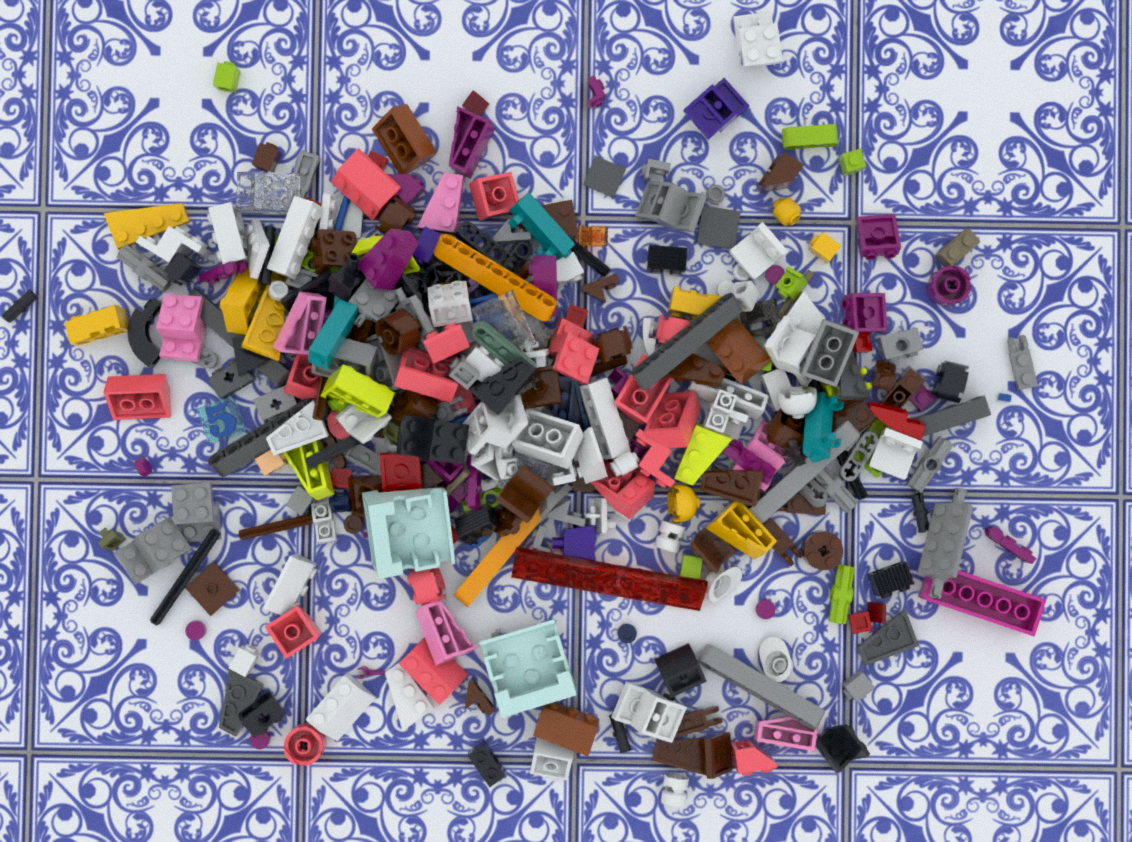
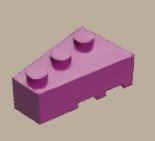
M457 106V118L454 125L455 132L451 146L449 166L454 172L471 179L495 130V126L490 120Z
M391 228L360 259L358 267L374 289L393 290L419 243L410 231Z
M533 256V264H529V275H533V281H529V283L552 296L557 301L556 256ZM556 305L551 317H558V305Z

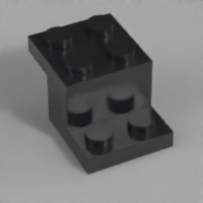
M402 414L396 454L420 457L429 461L463 464L470 425L448 422L437 418Z

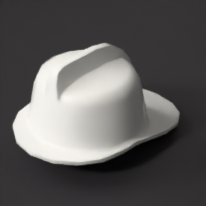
M731 567L724 572L718 571L714 573V571H711L700 584V587L709 595V600L712 603H716L736 589L742 579V571L738 567Z
M768 637L765 639L759 649L765 676L777 683L782 682L788 678L793 670V661L785 642L778 637Z

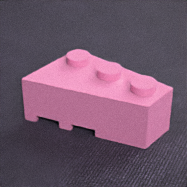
M299 292L273 348L280 352L308 355V349L323 325L326 297L317 293Z

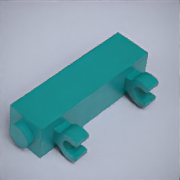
M529 192L509 209L514 217L508 224L514 228L521 223L545 250L540 256H556L557 261L563 257L567 258L572 253L570 249L575 243Z
M339 299L308 349V362L316 367L320 366L328 370L333 358L352 330L353 322L358 316L357 305Z
M825 392L817 394V402L814 409L805 415L803 453L812 463L830 458L831 448L841 446V439H836V433H832L833 411L842 410L843 402H838L836 396L829 398Z

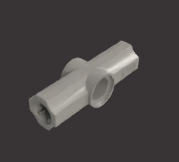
M127 244L119 250L117 258L132 268V271L142 279L148 280L163 292L172 285V281L167 278L168 274L158 268V265L148 257L142 256Z
M938 436L926 456L920 460L919 466L906 484L915 491L922 493L933 475L940 470L942 462L954 445ZM928 460H932L934 463L931 470L926 466Z
M827 466L814 477L820 486L826 490L828 497L832 498L845 513L852 510L858 503L857 499L845 488L844 482L835 473L833 474Z

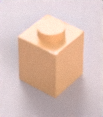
M271 450L255 458L264 476H268L288 464L287 458L283 453L273 456Z

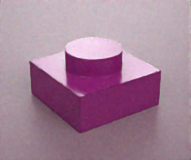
M921 385L909 399L919 412H922L935 400L934 396L924 385Z

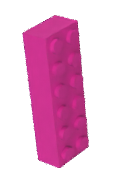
M958 570L956 578H949L947 582H944L942 597L938 598L937 596V598L929 596L933 580L930 577H924L918 595L919 598L1035 637L1046 599Z

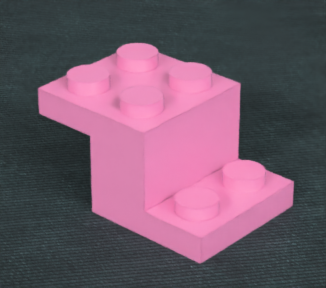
M164 293L156 329L163 337L159 354L161 359L199 362L207 328L200 318L204 302L202 296Z
M762 420L753 437L745 445V448L776 469L775 475L786 462L789 453L767 440L766 426L768 422ZM736 463L733 467V470H744ZM772 479L768 484L762 482L760 489L766 491Z

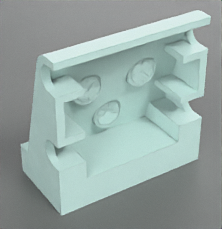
M444 488L380 493L378 490L362 493L371 561L378 579L402 575L403 570L408 568L414 569L415 572L440 567V562L443 561L455 564L447 491Z
M555 619L479 642L483 650L489 678L494 687V695L501 718L577 695L575 682Z

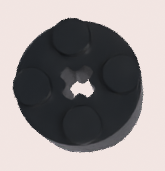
M946 360L944 363L941 362L936 371V376H939V379L932 388V394L935 395V398L960 403L962 398L958 397L959 393H964L969 374L966 370L969 369V366Z

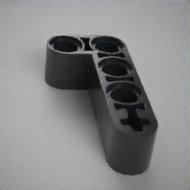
M469 221L459 223L454 228L455 236L459 240L507 269V262L511 261L514 267L510 272L514 274L517 273L532 253L530 244L523 241L513 244L509 251H507ZM463 227H467V234L463 235ZM478 237L482 238L484 242L482 248L476 244ZM519 246H522L524 248V254L522 256L518 253ZM493 249L499 253L497 259H494L491 255Z

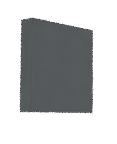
M704 206L701 211L696 244L732 249L736 243L741 211Z

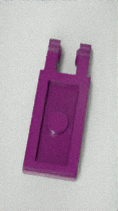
M231 261L206 271L198 277L200 283L208 282L209 285L220 283V279L231 278V274H242L247 270L245 261Z
M736 439L731 440L728 444L729 446L724 450L725 455L744 470L765 469L762 482L768 484L776 469L753 452L747 450L740 441Z
M470 454L466 459V466L469 468L470 475L466 478L468 493L465 495V502L472 511H479L481 505L482 473L471 465L472 454Z
M987 527L985 529V535L1023 562L1033 564L1036 560V557L1031 555L1033 552L1024 546L1022 548L1015 544L1017 541L1008 535L1004 537L1002 530L996 527Z

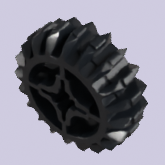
M438 258L436 264L430 262L429 268L424 267L425 273H420L422 279L418 280L420 285L418 291L422 293L423 300H426L428 305V287L436 284L442 285L441 278L446 284L454 281H466L467 288L470 287L468 282L470 278L445 262H441ZM444 271H450V272L447 273V274H442V273H441V272H444Z

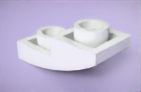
M643 318L642 340L646 355L649 357L658 349L659 344H655L656 339L648 338L649 335L653 334L654 329L651 319Z
M719 389L704 428L723 434L737 395Z
M510 443L506 449L494 445L495 460L500 478H512L517 472V458L511 457L513 445Z
M329 501L311 504L317 543L324 544L337 541L335 521Z

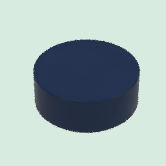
M625 623L618 628L617 635L623 643H631L635 640L637 631L632 624Z

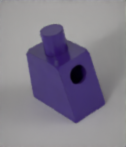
M595 525L564 529V537H552V549H564L565 558L595 562Z

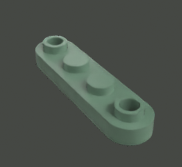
M477 321L473 324L471 329L472 338L506 366L523 357L532 366L536 367L535 362L490 324L484 321Z

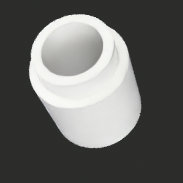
M627 451L613 459V462L609 464L615 476L618 477L620 475L624 476L638 468L637 463L640 461L635 452Z

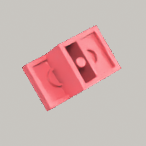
M559 318L549 345V355L556 358L552 369L583 385L588 384L599 352V348L590 344V337L593 336V333L564 318Z
M637 429L634 437H636L635 441L643 447L649 446L638 463V467H640L638 471L647 477L651 475L656 478L654 482L663 488L666 486L672 487L675 480L659 470L672 450L646 436L641 429Z

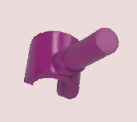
M361 666L357 669H362L365 673L364 675H358L357 678L363 679L368 675H385V670H372L366 666Z

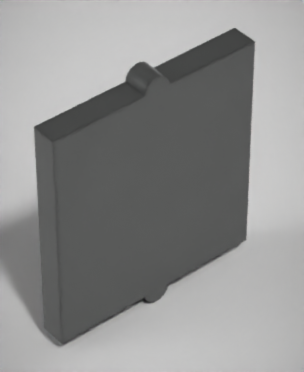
M595 156L591 167L587 170L588 174L583 185L614 198L618 187L622 185L621 180L626 168Z

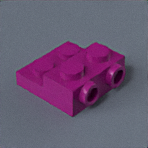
M895 214L860 216L856 218L860 258L865 257L866 260H874L877 256H885L886 259H891L899 254L901 243Z
M852 293L844 295V299L841 302L842 309L845 310L843 325L857 332L888 331L885 293Z

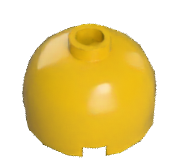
M673 484L672 487H669L672 488V492H668L667 495L668 513L673 514L674 518L670 520L672 523L686 522L693 518L697 508L700 507V499L696 497L695 492L689 486Z

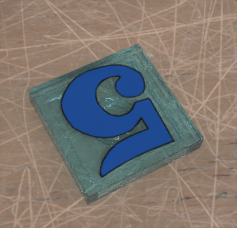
M233 395L196 408L210 445L247 432Z

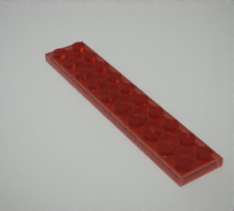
M516 547L511 578L696 611L701 609L708 586V581L520 547Z

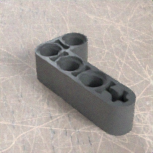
M983 395L914 419L923 421L926 426L923 436H927L990 416L991 411L987 399Z

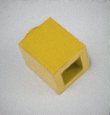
M822 232L819 236L815 234L809 242L811 247L808 250L823 262L828 263L841 245Z

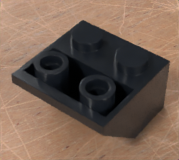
M689 643L654 658L671 698L707 682Z

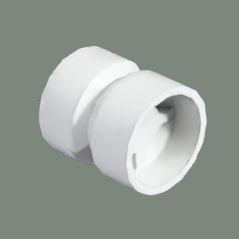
M662 520L659 528L661 534L656 537L654 546L678 553L681 544L679 539L683 538L686 527Z
M664 774L663 786L665 789L662 790L661 803L668 806L684 807L687 797L684 791L688 789L689 778L680 774Z

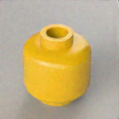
M790 197L779 198L773 204V216L782 225L792 226L800 219L801 208Z

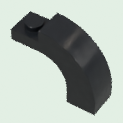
M156 298L150 299L145 304L144 311L138 308L133 311L127 331L130 347L136 357L146 366L152 368L161 359L159 356L161 349L152 342L149 333L150 325L160 312L162 301Z

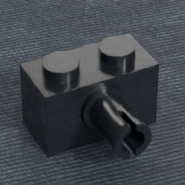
M355 253L347 255V262L343 264L340 270L333 272L329 277L328 291L346 302L351 299L366 279L358 267L359 255Z

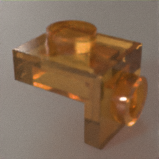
M580 225L577 233L579 245L585 247L608 246V227Z

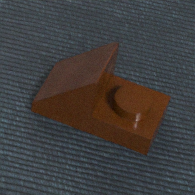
M617 274L582 285L580 289L581 292L606 303L602 289L605 288L607 291L616 288L619 278Z
M472 677L468 682L465 709L478 701L477 706L483 714L486 712L489 716L495 712L496 707Z

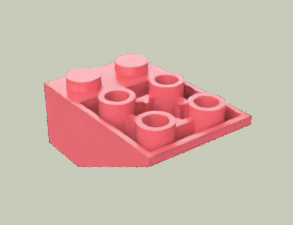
M603 459L608 477L593 481L591 484L616 511L631 519L654 497L655 482L636 469L624 476L616 477L609 464L613 462V459Z

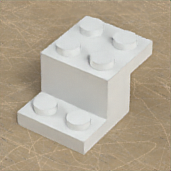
M771 11L733 17L738 56H742L744 68L783 62L778 23H773Z
M168 226L159 242L149 236L146 239L139 236L136 243L169 263L177 252L187 256L190 250L193 249L206 258L211 254V251L206 249L207 244L194 236L190 239L192 235L177 226L175 229Z
M784 316L781 322L777 324L771 337L767 339L764 347L776 368L795 374L800 385L805 387L809 385L812 378L803 376L800 373L816 335L797 329L791 317Z
M519 394L512 399L499 415L494 413L482 401L463 422V424L470 425L467 438L468 452L476 455L486 442L506 449L528 424Z
M626 682L611 718L631 725L641 734L672 743L687 707L668 700L657 691Z

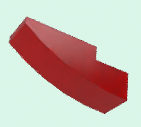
M873 401L867 402L869 409L887 426L899 433L921 441L926 427L923 421L908 418L909 414L906 409Z

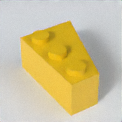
M246 266L247 270L242 274L236 273L235 280L232 285H229L225 297L220 301V309L223 312L227 332L247 334L250 320L253 319L255 314L253 312L256 303L259 304L266 285L258 284L259 277L258 279L250 278L249 266Z
M674 286L671 290L667 313H671V317L675 318L688 316L693 321L720 299L721 296L701 294L695 290H680V287Z
M112 305L101 310L89 312V314L83 316H73L70 318L71 320L64 322L70 344L78 346L126 333L128 331L129 317L125 308L119 307V305Z
M736 501L728 504L706 527L707 530L754 560L767 553L777 542L743 503Z

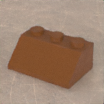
M408 104L391 108L372 128L399 174L412 172L428 162L437 153Z
M737 318L733 319L706 342L734 378L742 385L772 360Z
M556 701L542 706L533 736L589 756L598 729L599 719L593 714H585L574 707H567Z

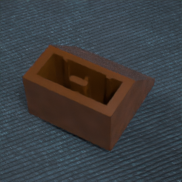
M786 152L781 157L777 155L768 168L771 172L767 171L758 183L761 186L758 192L765 193L788 188L804 164Z

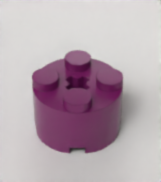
M946 266L935 271L930 276L926 290L936 304L947 307L962 302L968 297L971 291V279L963 268L959 266Z

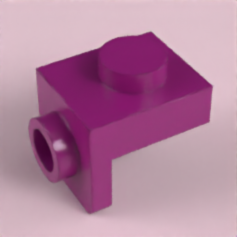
M593 75L587 79V84L594 95L593 98L587 101L588 108H597L605 100V93L603 91L605 87L600 79L597 80Z
M618 367L608 376L616 384L611 389L614 398L619 395L629 378Z

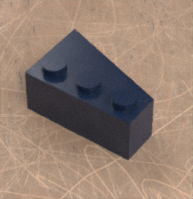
M559 373L562 404L552 405L551 416L578 424L582 432H584L588 428L578 382Z

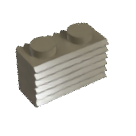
M967 228L935 255V258L943 267L954 266L971 249L977 246L980 240L971 229Z

